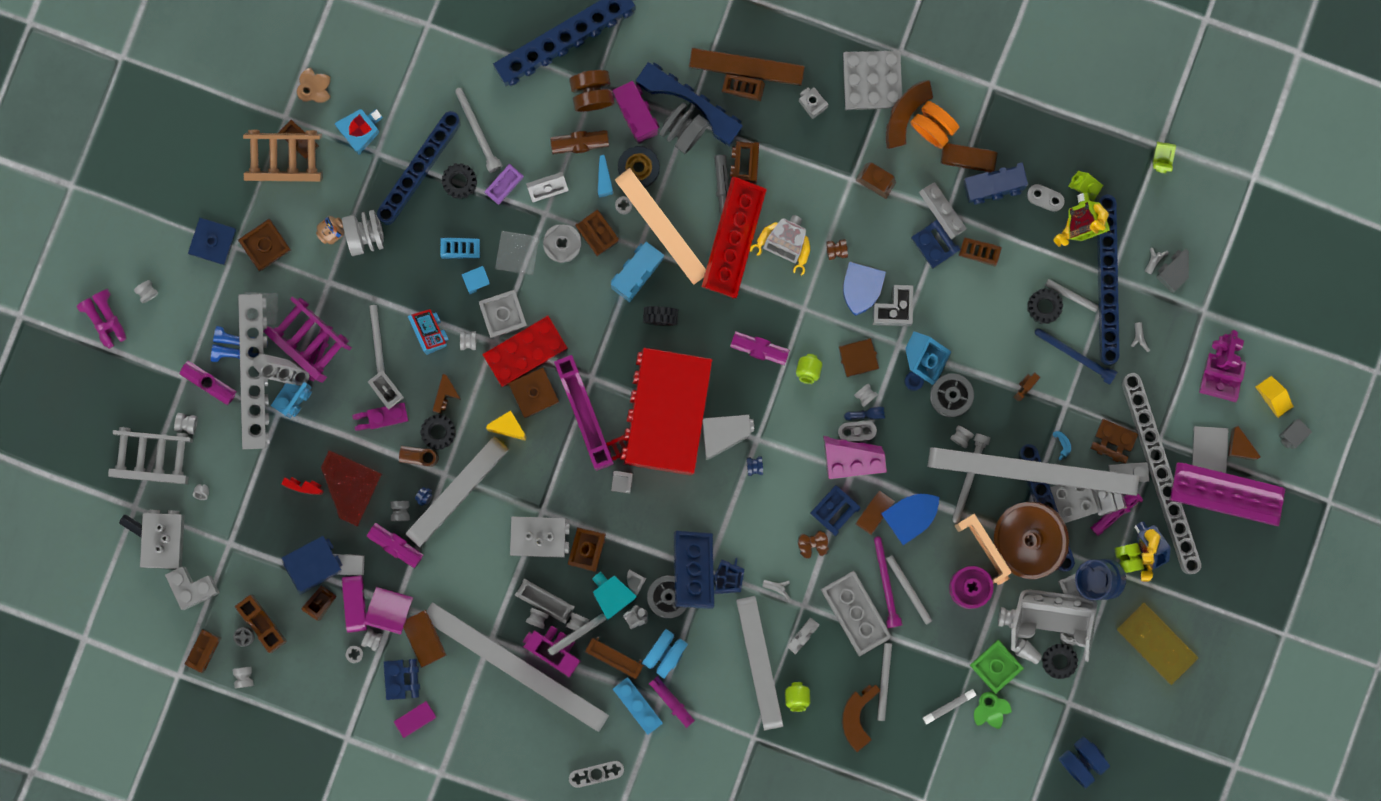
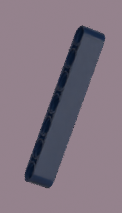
M449 111L442 116L379 207L377 216L382 224L390 225L396 220L459 129L460 119L455 112ZM450 117L456 118V123L452 126L446 124L447 119ZM438 133L446 135L443 141L436 140ZM429 148L435 150L434 155L431 157L425 156V151ZM417 164L424 165L422 172H415L414 167ZM405 180H412L413 185L410 188L403 187ZM396 195L402 196V201L398 204L392 202L393 197ZM384 211L391 212V217L387 220L382 219Z
M1026 444L1019 450L1020 460L1041 462L1038 450L1034 445ZM1025 448H1029L1032 450V458H1026L1024 456L1023 452ZM1027 481L1034 502L1048 503L1058 513L1049 484ZM1037 485L1044 486L1045 493L1043 495H1039L1036 492ZM1070 545L1066 556L1070 563L1069 567L1065 569L1060 566L1058 568L1059 571L1067 572L1074 567L1075 561Z

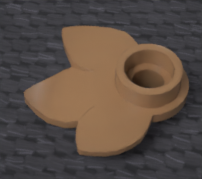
M311 68L304 70L299 77L298 98L302 101L313 100L317 103H323L330 99L329 93L325 91L330 83V76L326 74L315 75ZM308 89L310 93L306 94L303 90Z

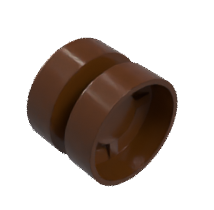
M607 70L585 71L569 78L571 91L581 93L573 97L576 112L595 111L614 105L612 90L603 89L611 84Z

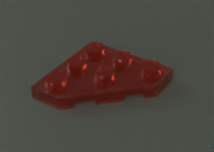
M329 450L321 469L339 518L359 526L382 474Z

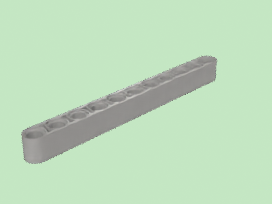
M1130 373L1122 379L1121 383L1146 462L1148 463L1180 567L1186 574H1195L1201 568L1199 555L1182 503L1171 501L1170 497H1165L1163 494L1164 487H1169L1172 492L1173 475L1142 380L1138 374ZM1129 377L1135 379V387H1130L1127 384ZM1134 396L1141 397V405L1134 404ZM1140 414L1147 416L1148 421L1146 424L1139 421ZM1146 432L1153 434L1154 439L1152 442L1146 441ZM1153 450L1159 453L1160 457L1158 460L1151 458ZM1159 468L1165 471L1164 479L1157 476ZM1170 505H1174L1177 508L1175 516L1169 513ZM1177 523L1183 526V532L1181 534H1178L1175 531V525ZM1182 542L1188 543V552L1181 550ZM1189 560L1195 563L1193 571L1187 568L1186 564Z
M931 447L927 467L1135 496L1138 493L1140 476Z
M432 602L427 609V613L435 628L598 732L601 730L609 717L608 714Z

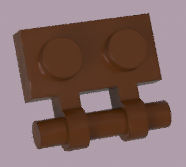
M1102 419L1095 437L1101 439V443L1093 442L1090 449L1097 451L1099 455L1104 454L1113 458L1112 460L1115 462L1120 461L1126 464L1129 457L1122 454L1123 449L1131 452L1138 433ZM1107 443L1117 446L1116 451L1107 448Z

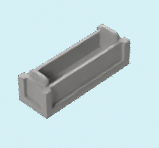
M524 579L515 596L566 624L575 607Z

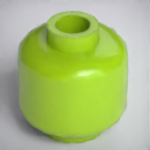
M807 354L799 358L796 375L801 382L812 384L820 378L823 365L816 355Z
M793 682L785 690V704L793 712L805 711L811 703L810 689L804 686L802 682Z

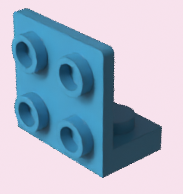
M306 382L301 386L286 383L271 406L290 419L292 416L296 417L301 410L299 406L302 401H307L312 393L310 389L312 387Z

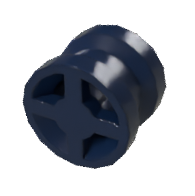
M758 456L756 459L746 457L748 476L753 474L763 475L762 456Z

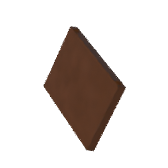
M426 610L406 619L404 630L421 668L447 656Z

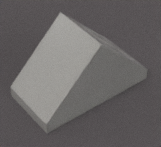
M383 370L368 381L388 410L404 398Z

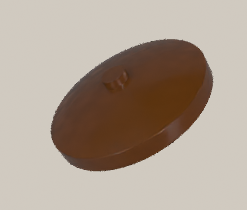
M1029 501L1016 504L1002 514L995 527L994 545L1014 575L1025 579H1039L1052 574L1062 565L1068 553L1069 535L1063 519L1054 509L1043 503Z

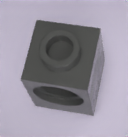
M1298 418L1279 437L1282 439L1281 443L1286 448L1295 449L1312 431Z

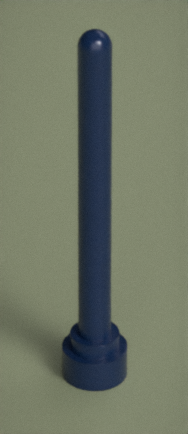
M1039 328L1035 330L1036 336L1100 374L1105 383L1110 385L1118 373L1112 368L1104 369Z

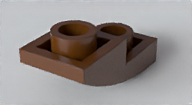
M878 491L856 522V525L872 535L884 518L881 513L892 507L895 501L881 491Z

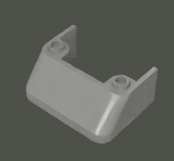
M1031 589L1022 591L1012 626L1011 650L1015 651L1018 637L1031 638L1034 636L1036 629L1074 634L1075 644L1085 647V661L1089 662L1094 637L1097 602L1081 596Z

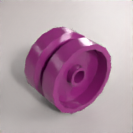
M976 566L964 567L956 571L949 583V594L952 600L958 606L966 609L979 608L985 605L990 600L994 590L990 575L984 569ZM969 584L974 586V590L971 592L968 591L969 588L967 586Z

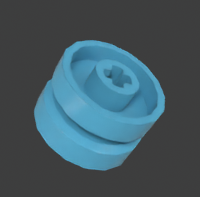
M665 629L642 662L651 669L658 660L661 661L656 673L664 679L669 671L675 668L688 645L682 639H678L672 647L669 646L674 638V634Z

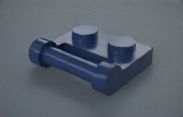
M935 220L911 237L932 269L961 250L950 239L938 220ZM932 230H937L950 249L948 252H944L931 233Z
M835 485L810 514L836 537L839 533L838 530L861 507ZM847 503L850 507L832 526L828 521Z

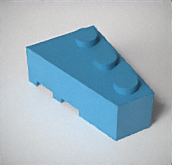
M647 241L644 245L640 244L636 248L634 257L632 259L629 258L623 265L624 269L619 274L617 273L611 281V289L629 303L665 258L664 254Z

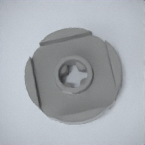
M559 224L552 226L544 236L543 246L545 253L550 259L558 263L573 260L581 249L579 233L569 225ZM559 239L567 240L565 248L557 246Z
M810 617L788 644L787 648L796 654L818 628L819 624Z

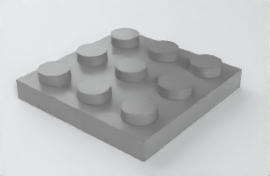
M900 51L843 52L845 110L893 108L897 100L902 97Z

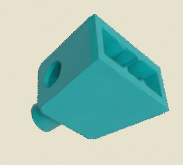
M599 572L592 578L599 587L593 594L608 620L637 598L615 576L607 580L603 573Z

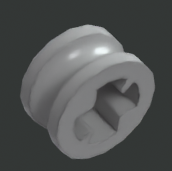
M619 197L615 202V208L620 214H628L632 210V202L628 197ZM626 201V204L629 203V206L626 207V210H621L622 208H619L618 204Z
M351 646L346 651V658L351 663H358L363 658V651L358 646ZM352 649H357L356 652H360L357 660H352L353 657L351 659L349 657Z

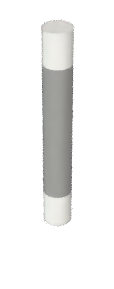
M971 689L923 717L924 722L927 725L975 697L976 693Z

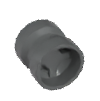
M410 501L390 502V507L393 509L391 521H410V514L408 513Z

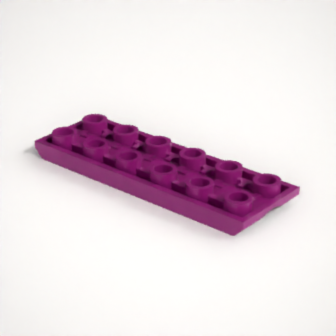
M1177 463L1170 500L1279 526L1285 488L1186 463Z

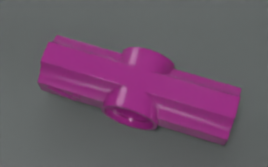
M736 331L730 346L733 349L748 353L754 358L766 359L785 366L790 351L787 348L771 344L766 339L754 338Z
M189 360L183 365L179 375L226 405L232 402L237 391ZM207 378L212 379V385L209 388L204 387V380Z
M377 523L372 526L367 534V537L382 546L383 550L395 558L401 559L414 569L424 556L417 549L408 545L407 541L395 533H390Z

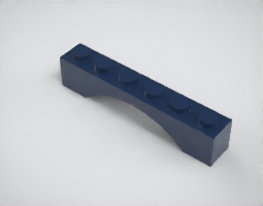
M648 62L635 80L636 85L638 84L651 95H673L690 102L705 116L714 137L730 147L743 128L741 120L733 115L730 117L725 114L726 111L719 105L713 106L710 104V100L706 96L695 94L691 86L687 84L683 86L678 82L679 79L671 73L667 75L658 64Z

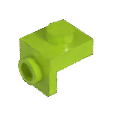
M1162 142L1156 143L1152 165L1157 172H1172L1176 145Z
M1078 171L1072 177L1069 187L1081 194L1088 193L1089 200L1094 201L1103 184L1089 173Z

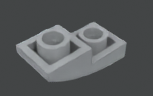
M333 554L334 557L338 555L343 564L340 567L341 572L338 574L364 575L363 555Z

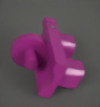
M1232 330L1230 334L1219 336V340L1212 342V348L1217 350L1216 355H1219L1217 366L1221 368L1227 365L1236 367L1240 364L1241 357L1234 354L1235 350L1239 351L1242 349L1244 340L1237 337V331Z

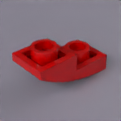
M293 477L290 480L284 478L281 483L292 490L305 494L322 495L324 493L320 489L322 485L313 480L310 483L305 481L302 487L299 486L301 482Z

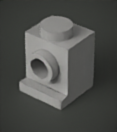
M808 87L800 93L799 103L812 119L828 108V103L822 98L815 87L811 90ZM811 97H814L816 99V102L810 103L809 99Z

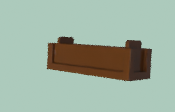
M597 637L596 640L591 639L585 651L586 653L637 679L644 666L640 664L641 659L638 663L599 642L600 637Z

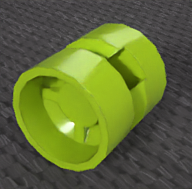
M1139 543L1114 548L1116 559L1120 560L1119 564L1123 567L1125 573L1144 569L1143 560L1138 556L1141 553Z

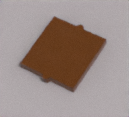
M871 338L839 346L842 358L841 364L844 366L846 377L879 369L876 358L877 352L874 351Z

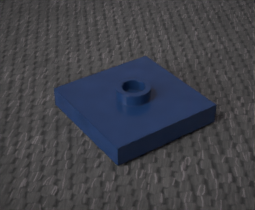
M199 217L188 254L225 266L237 229Z

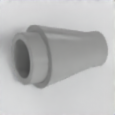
M1020 638L1017 641L1014 651L1015 655L1034 664L1041 660L1042 655L1027 639Z

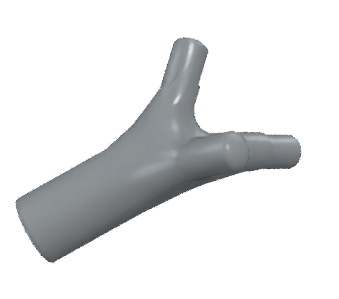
M1150 248L1151 259L1145 272L1151 275L1157 263L1169 254L1168 251L1155 254L1154 248Z
M1142 322L1135 323V339L1131 346L1134 347L1139 342L1146 352H1149L1150 349L1146 345L1143 335Z
M764 580L762 587L777 591L787 600L790 599L784 587L790 584L789 581L775 583Z

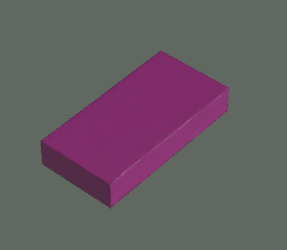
M425 701L395 720L394 724L402 737L405 738L437 717L428 702Z

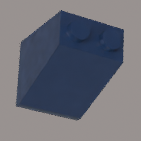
M323 536L282 557V563L299 595L304 594L341 572L340 567L343 564L338 555L334 557L331 551L334 548L330 540H325Z

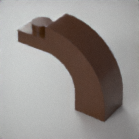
M869 684L861 691L863 693L862 696L855 691L847 700L842 712L844 735L856 752L872 740L861 727L860 712L863 706L881 691L877 685L871 686Z

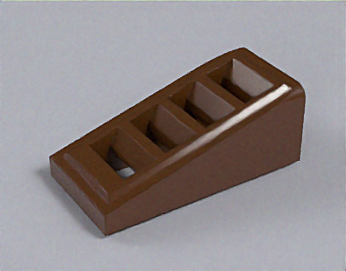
M726 73L722 92L761 101L765 83L761 80ZM733 79L735 80L733 90H730L731 81ZM741 81V82H742L741 89H740V91H737V90H738V86H739V82ZM747 83H749L748 93H745ZM757 85L755 94H753L754 87Z
M964 237L959 256L996 267L1002 247ZM970 243L972 244L970 253L968 254L966 253L968 244ZM979 246L977 256L973 255L975 247ZM983 248H986V254L983 258L981 257ZM991 250L994 251L992 260L988 259Z

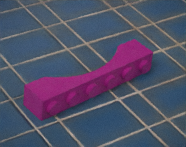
M570 355L554 361L594 469L598 471L614 465L573 356Z

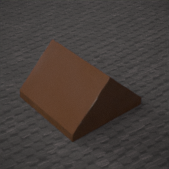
M577 527L567 565L597 572L606 534Z

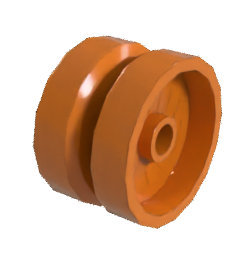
M927 101L921 109L923 115L916 114L910 123L923 138L942 149L948 142L947 135L953 136L959 129V125L945 110L935 103Z

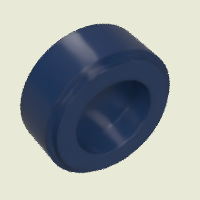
M910 372L906 375L904 383L909 390L917 391L923 386L924 379L914 372Z

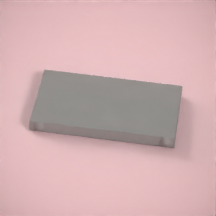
M1194 426L1192 465L1226 473L1228 428Z

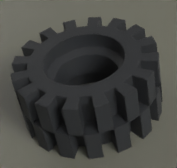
M455 163L453 166H448V169L442 175L444 190L452 198H467L476 189V175L468 165ZM457 174H462L467 178V183L462 188H456L452 184V179Z
M1040 289L1030 297L1027 310L1035 322L1049 324L1054 322L1062 313L1063 300L1053 289ZM1042 299L1051 301L1053 306L1051 312L1042 313L1038 308L1039 301Z
M662 306L644 307L643 323L660 326L677 325L678 309Z
M436 414L424 420L425 422L421 426L420 434L427 446L435 450H442L453 443L456 437V429L449 418ZM435 425H442L445 428L446 433L442 439L437 440L431 436V429Z
M1052 645L1043 654L1042 666L1045 672L1053 678H1068L1075 673V669L1078 667L1077 654L1068 645ZM1057 654H1063L1067 658V665L1063 669H1057L1053 665V658Z

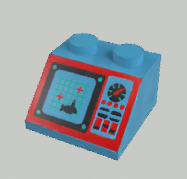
M429 309L408 316L426 355L447 346L446 341L449 339L445 330H440L438 326L441 321L437 312L433 313Z

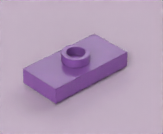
M509 164L484 193L499 205L524 176Z

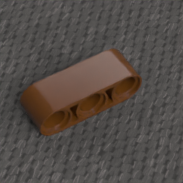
M946 143L942 149L940 163L960 168L994 172L998 153L991 150Z

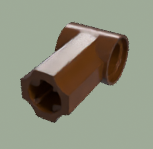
M401 446L399 452V462L433 467L439 460L438 454L430 449ZM427 453L433 454V461L430 463H426L424 460Z

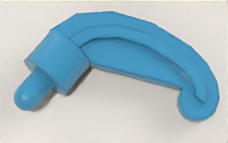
M1055 431L1053 432V437H1058L1063 447L1058 458L1062 460L1070 454L1071 443L1062 432Z

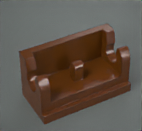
M201 629L184 664L200 673H204L221 638Z

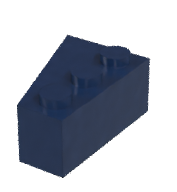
M1023 162L1018 163L1016 167L1007 169L1003 167L999 171L985 172L967 177L963 181L968 203L973 202L974 205L982 204L985 202V199L992 198L993 201L1004 198L1003 195L1011 194V196L1020 195L1028 185Z

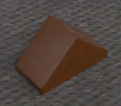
M1234 427L1231 430L1228 456L1249 460L1259 459L1261 456L1240 427Z
M321 585L301 610L315 620L320 621L337 596Z

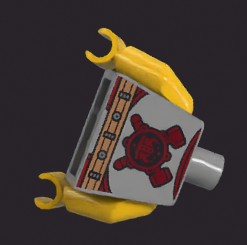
M794 215L790 221L781 219L779 223L774 222L768 225L758 237L757 244L751 246L750 252L753 251L754 247H758L759 252L756 256L762 254V245H764L763 249L795 264L798 261V265L794 266L793 272L795 274L796 268L801 267L802 276L805 273L803 266L807 263L810 253L809 238L805 235L806 229L800 226L802 219Z

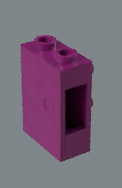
M553 626L550 627L545 636L537 631L529 632L523 640L526 643L524 648L566 676L571 677L581 660L569 653L575 641L554 655H551L548 649L567 636L560 632L555 641L552 642L551 640L557 632V629Z

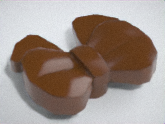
M820 530L810 537L806 534H801L798 537L800 554L804 558L809 559L811 558L812 548L816 547L820 556L825 555L829 550L827 547L828 537L825 532Z

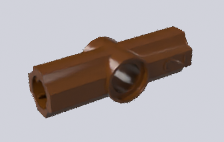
M607 130L588 133L587 131H577L570 133V135L550 137L552 154L567 152L584 153L590 149L609 147Z

